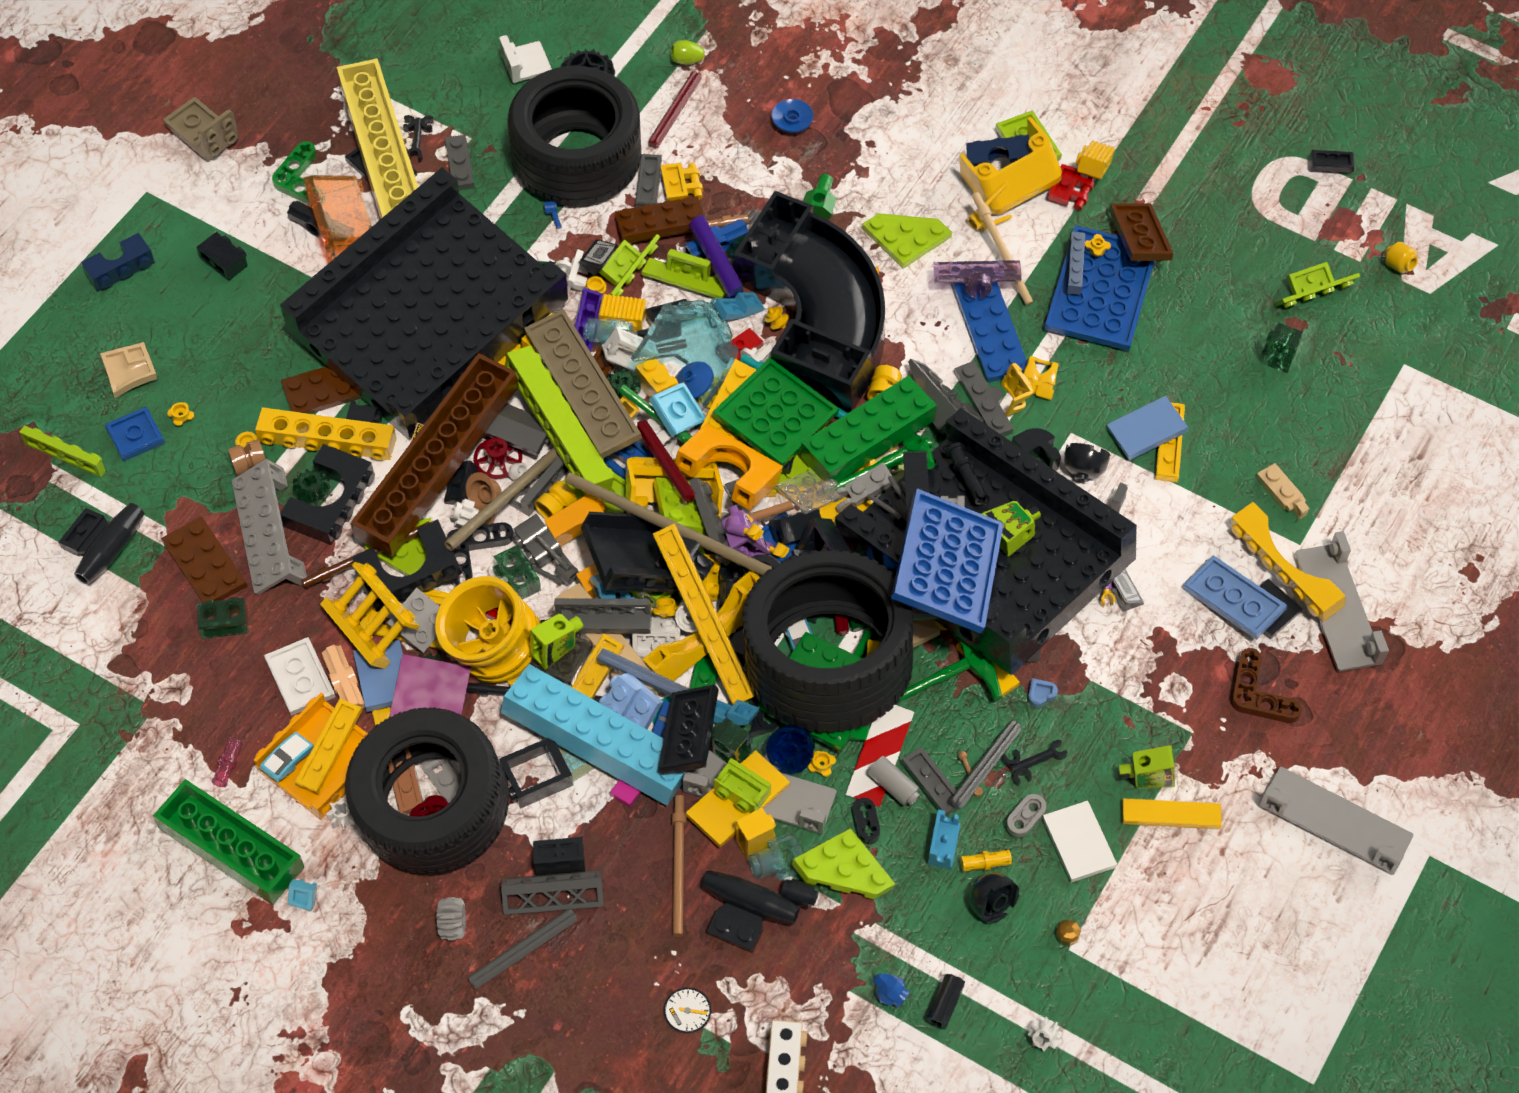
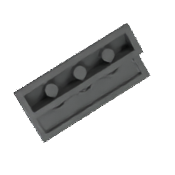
M507 403L483 434L491 438H502L508 445L535 456L539 455L545 443L551 444L550 439L534 414Z

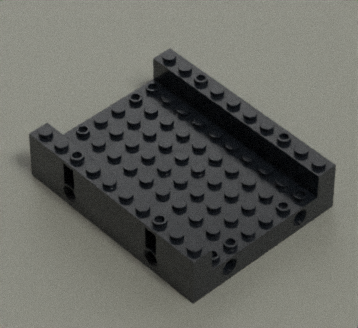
M441 167L282 302L280 307L287 330L328 368L335 372L338 377L349 384L369 405L376 407L377 412L382 413V416L410 441L417 423L424 425L478 353L499 362L521 342V338L526 335L525 327L547 317L550 313H554L568 300L567 275L551 260L544 266L460 195L458 180Z
M960 408L945 421L947 439L932 451L935 466L933 469H928L929 493L940 498L941 496H948V498L965 496V508L980 514L1009 502L1017 501L1024 510L1035 505L1039 509L1041 517L1034 520L1035 535L1012 555L1007 556L999 548L986 624L982 633L940 617L934 620L1012 675L1136 560L1137 524ZM960 442L964 444L965 453L973 461L972 468L986 494L989 496L988 501H985L984 497H982L985 502L982 505L975 504L963 478L954 471L952 460L945 454L946 449L954 443ZM904 476L898 482H896L902 491L903 489L900 484V481L905 482ZM892 486L878 499L897 511L896 504L901 498ZM874 502L863 512L850 503L835 516V524L851 552L858 553L862 557L864 555L869 557L870 560L879 562V565H884L896 577L907 521L904 519L898 521L893 514Z

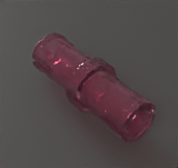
M228 738L224 752L217 760L218 767L212 778L214 785L218 787L227 786L231 771L236 768V759L243 744L240 740Z

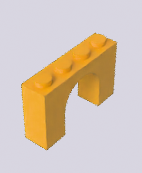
M708 423L678 449L675 463L680 471L692 478L711 462L724 461L739 467L744 472V475L735 483L731 500L750 511L779 483L783 469L782 465Z
M587 494L544 521L561 547L583 534L581 526L589 511L604 512L607 508L601 499H596L593 495ZM595 563L576 574L584 589L593 599H596L589 578L599 574Z

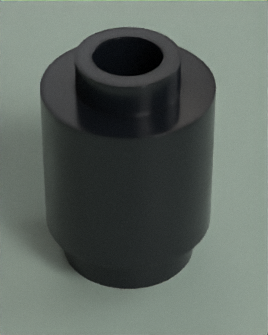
M794 878L792 880L785 879L781 891V896L806 909H809L810 905L815 906L819 891L815 890V885Z

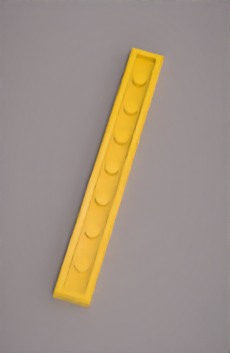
M672 524L653 533L732 704L734 705L737 700L744 702L755 697L746 673L676 525Z

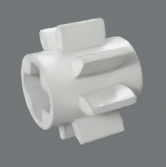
M464 499L461 503H455L451 513V518L456 519L454 525L462 527L479 512V509L473 508L475 502Z
M340 798L339 801L330 803L332 811L326 814L328 819L332 820L333 828L339 826L346 830V827L351 824L355 825L346 801Z
M1045 1017L1041 1023L1036 1019L1032 1024L1033 1028L1028 1033V1036L1033 1037L1032 1045L1042 1048L1043 1051L1049 1046L1055 1049L1062 1035V1032L1058 1031V1022L1048 1020V1017Z

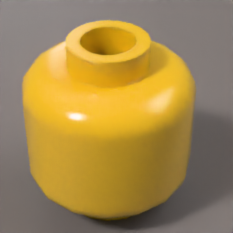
M1403 242L1390 245L1385 251L1386 265L1399 273L1412 271L1418 263L1417 251Z

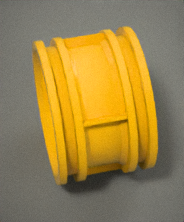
M480 576L460 583L448 593L438 609L435 631L440 645L452 658L458 661L460 665L471 666L470 675L483 682L499 683L520 675L528 664H532L534 658L530 655V629L541 623L536 613L507 582L492 576ZM499 607L497 619L488 620L484 613ZM513 618L512 625H511V627H510V625H509L508 623H509V622L511 621V619ZM471 627L479 630L478 639L466 641Z

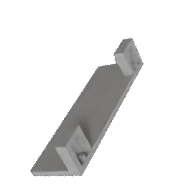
M264 459L232 480L253 590L257 595L285 579L301 586L303 585L301 580L307 577L304 562L290 556L286 544L275 488L281 491L288 487L284 468L268 459Z
M1344 531L1335 532L1329 545L1296 550L1295 552L1301 571L1318 578L1331 580L1346 596L1345 606L1324 622L1319 619L1338 672L1381 665L1384 663L1389 652L1382 630L1372 632L1346 563L1351 549Z
M709 751L705 768L685 772L683 792L703 798L714 788V779H717L731 757ZM732 758L740 764L743 762L741 760ZM781 773L790 781V786L763 809L766 815L770 814L774 820L823 834L836 796V789Z
M1280 767L1259 805L1393 875L1401 864L1414 836L1412 832L1284 767Z

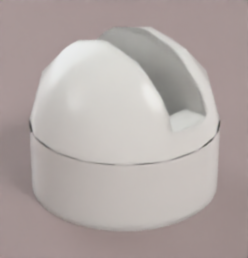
M515 463L510 466L508 475L512 480H516L528 468L524 463Z

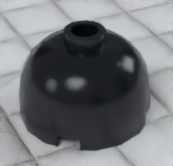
M1070 443V446L1066 445L1064 452L1066 469L1069 473L1075 475L1076 480L1081 482H1088V479H1095L1101 476L1106 471L1110 460V453L1101 448L1100 452L1094 450V446L1089 444Z
M987 873L976 879L972 885L969 895L971 908L986 923H997L1008 915L1004 911L1009 906L1014 908L1019 898V887L1012 879L1001 873Z

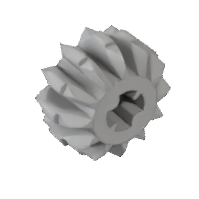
M455 897L441 899L437 904L436 917L440 938L442 940L448 939V941L462 939L467 928L464 901L462 898Z

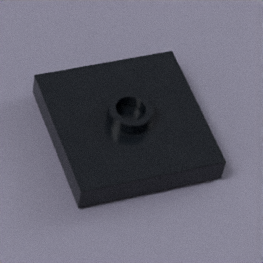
M1268 578L1260 587L1287 605V609L1263 633L1271 640L1302 612L1303 608Z

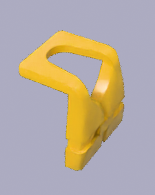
M1033 356L1029 357L1023 374L1026 375L1032 386V395L1036 394L1037 397L1048 400L1053 398V385L1056 382L1057 369L1059 368L1058 363L1041 360ZM1035 362L1050 365L1051 367L1046 372L1040 374Z
M1017 363L1010 364L1007 375L1004 376L1001 382V386L1013 398L1005 413L1007 417L1022 411L1026 406L1025 400L1033 393L1028 378L1021 372L1022 369Z

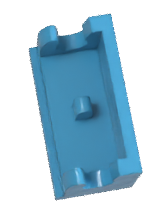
M938 809L928 865L952 869L960 823H958L959 816L954 814L953 818H948L945 816L944 810Z

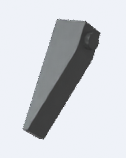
M910 358L908 363L915 382L937 404L935 421H933L936 431L945 435V421L960 408L981 422H984V419L968 402L964 404L957 399L958 393L942 384L943 380L925 363Z

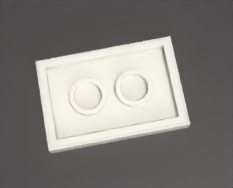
M309 637L264 655L291 716L302 712L309 700L314 697L316 698L320 693L324 694L325 701L336 697Z
M1088 801L1043 815L1042 820L1071 883L1116 868L1115 858Z

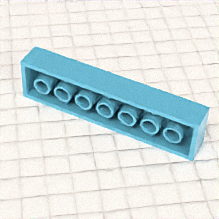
M528 664L504 695L501 709L502 714L541 736L555 741L559 746L668 806L682 786L686 771L661 775L658 771L664 741L662 737L536 667Z

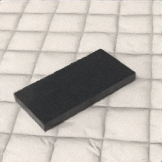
M716 684L672 692L658 769L661 775L706 767L719 692Z

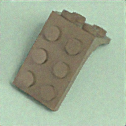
M193 97L163 119L164 126L206 161L217 156L222 150L239 139L234 114L231 110H226L218 116L196 97Z

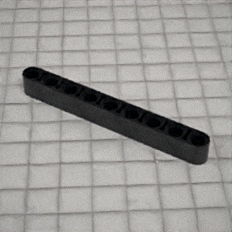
M927 451L903 452L907 521L913 494L916 489L929 493ZM912 607L913 620L937 619L935 615Z

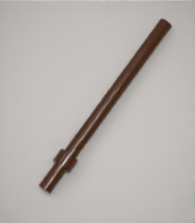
M428 521L415 527L404 542L420 536L417 528L430 522ZM374 548L377 555L383 553L382 551ZM349 557L328 568L324 566L318 569L317 573L301 580L304 587L306 588L317 582H325L332 579L331 576L352 567L354 563L353 558Z

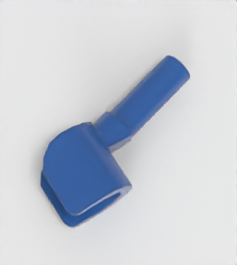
M545 202V214H552L556 228L561 229L562 226L558 218L556 202Z

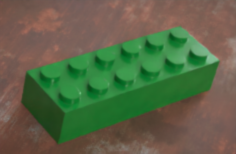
M908 375L803 441L801 458L830 488L935 421L937 404Z
M187 779L183 780L153 815L160 830L272 905H274L289 887L291 881L304 868L300 854Z

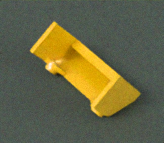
M1031 116L1027 118V135L1030 137L1029 148L1032 152L1019 160L997 170L990 163H981L974 167L963 153L959 155L960 176L974 193H980L984 203L998 188L1007 183V187L988 205L992 214L998 215L1012 209L1056 185L1062 178V170L1050 139Z
M631 457L626 462L625 498L645 508L648 507L649 502L658 503L654 488L656 477L669 478L656 458ZM714 462L707 464L693 478L682 472L687 481L698 477L704 483L707 482L713 492L711 498L718 506L720 513L717 515L721 518L724 488L717 464Z

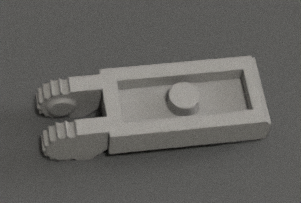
M883 462L844 485L845 487H840L832 492L830 498L833 502H836L848 495L851 496V498H846L837 505L838 512L844 510L850 503L854 506H859L869 500L868 494L876 496L891 487L892 484L888 477L892 475Z

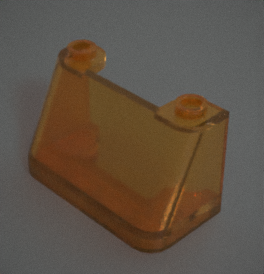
M310 175L303 177L306 196L319 229L328 263L372 227L361 194L364 191L361 179H356L355 176Z

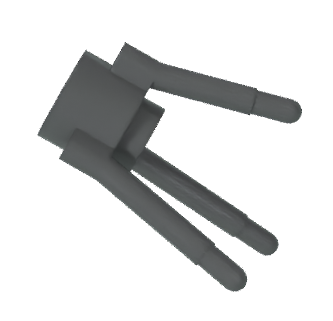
M889 476L888 480L901 498L896 504L897 511L871 494H868L867 497L893 514L898 521L902 519L907 521L904 494L905 482L900 481L902 491L893 477Z
M536 535L535 538L559 563L555 569L557 576L531 564H528L527 568L555 581L559 586L563 583L571 585L577 579L578 569L569 561L564 553L559 556L545 540Z

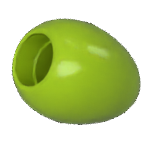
M679 40L672 44L671 59L678 64L691 65L704 59V49L694 42Z

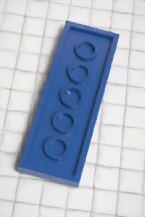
M992 266L950 274L949 280L987 383L1003 380L1012 363H1017L1022 369L1021 372L1024 373L1027 360Z

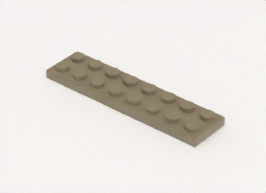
M564 309L524 328L528 338L540 355L546 368L550 371L552 378L560 387L563 396L570 404L572 411L579 419L584 431L589 436L601 458L642 439L640 431Z

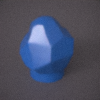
M882 973L877 974L873 978V982L876 984L875 994L880 1003L886 1005L893 1004L897 1008L900 1007L910 992L905 988L904 979Z

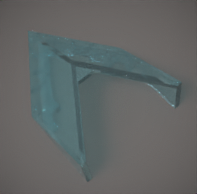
M717 298L712 299L710 302H705L704 300L684 301L674 306L671 303H664L631 357V360L636 362L676 357L685 364L696 361L707 363L713 370L714 378L709 390L699 397L702 405L707 407L723 384L739 352L738 347L733 345L731 341L733 335L728 322L722 319L714 306Z

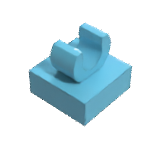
M293 879L289 884L288 905L311 911L315 906L317 883L310 884L304 882L303 879Z

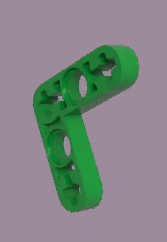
M308 141L299 143L273 173L272 181L276 190L311 207L320 208L327 203L325 189L300 177L316 158V150L313 143ZM293 163H297L300 165L296 169L289 168V166ZM297 186L305 187L301 192L294 190Z

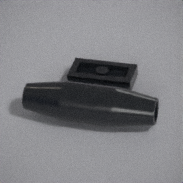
M129 503L109 522L104 515L88 508L84 509L58 542L61 548L77 555L84 554L74 572L78 580L89 585L113 563L133 537L145 514L139 506Z
M708 870L703 878L701 888L725 903L716 910L707 929V934L753 953L763 933V919L793 926L798 918L800 907L773 890L738 876Z

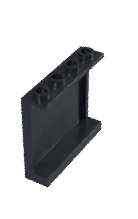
M589 511L581 526V530L605 590L680 593L670 570L661 569L655 564L662 553L653 533L663 528L633 514Z

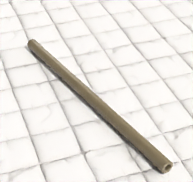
M555 447L444 542L445 547L453 551L548 468L559 456Z
M571 472L566 476L565 483L664 529L675 524L682 538L693 539L700 543L699 546L764 576L768 569H772L771 566Z

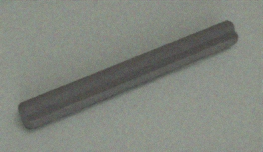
M1010 721L951 798V805L953 807L962 809L1020 733L1021 724L1019 722Z
M567 909L468 977L470 985L474 989L479 988L577 921L575 913L571 909Z

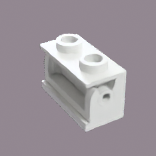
M618 327L615 328L602 346L608 362L623 366L631 372H636V365L657 356L653 342Z

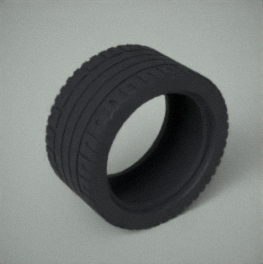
M827 549L791 556L790 559H785L780 564L774 565L771 570L768 569L764 576L757 580L752 590L749 591L743 608L747 678L752 692L757 700L762 703V706L769 710V713L777 716L783 722L786 721L789 725H796L800 729L806 728L809 731L818 730V732H836L840 730L842 732L847 731V729H856L858 726L863 727L868 725L869 722L876 721L878 717L884 716L886 712L893 708V705L900 701V698L903 697L905 690L909 686L913 670L912 606L891 598L895 582V574L888 571L884 565H879V562L870 560L869 557L864 555L862 557L854 552L852 554L849 551H828ZM820 614H841L856 618L872 627L883 639L880 645L864 659L836 668H817L801 664L783 654L775 645L778 637L788 627L804 618Z

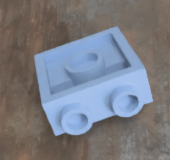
M629 673L614 676L609 682L611 690L601 697L599 703L648 730L663 701L635 676Z

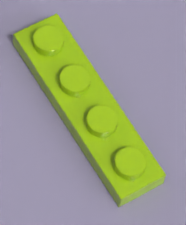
M24 425L19 432L24 444L100 478L106 471L101 457L95 453L89 454L82 451L77 445L66 444L56 436L50 437L37 428L32 429Z

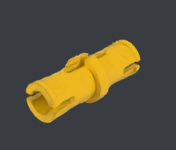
M1009 849L997 852L982 851L981 854L960 856L962 872L978 869L988 871L993 867L1012 865Z

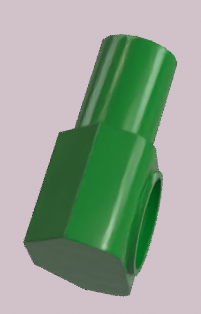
M821 174L819 176L816 188L807 191L803 202L813 205V213L824 219L831 218L837 199L830 193L833 178L828 174Z

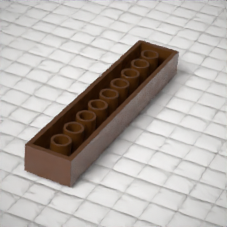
M480 353L476 355L350 524L355 538L392 557L395 555L519 387L516 371Z

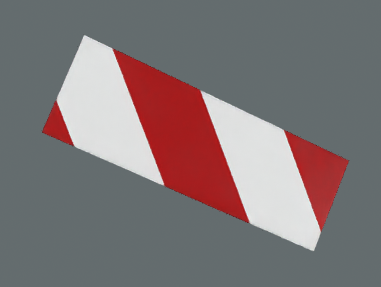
M893 705L889 712H886L884 716L878 717L876 721L872 722L846 795L856 799H871L875 806L880 807L886 790L868 774V771L882 756H885L894 765L896 764L914 711Z

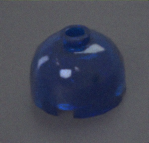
M787 724L779 727L771 734L766 744V754L769 762L780 769L781 772L795 774L802 772L810 765L815 755V742L813 736L806 728Z

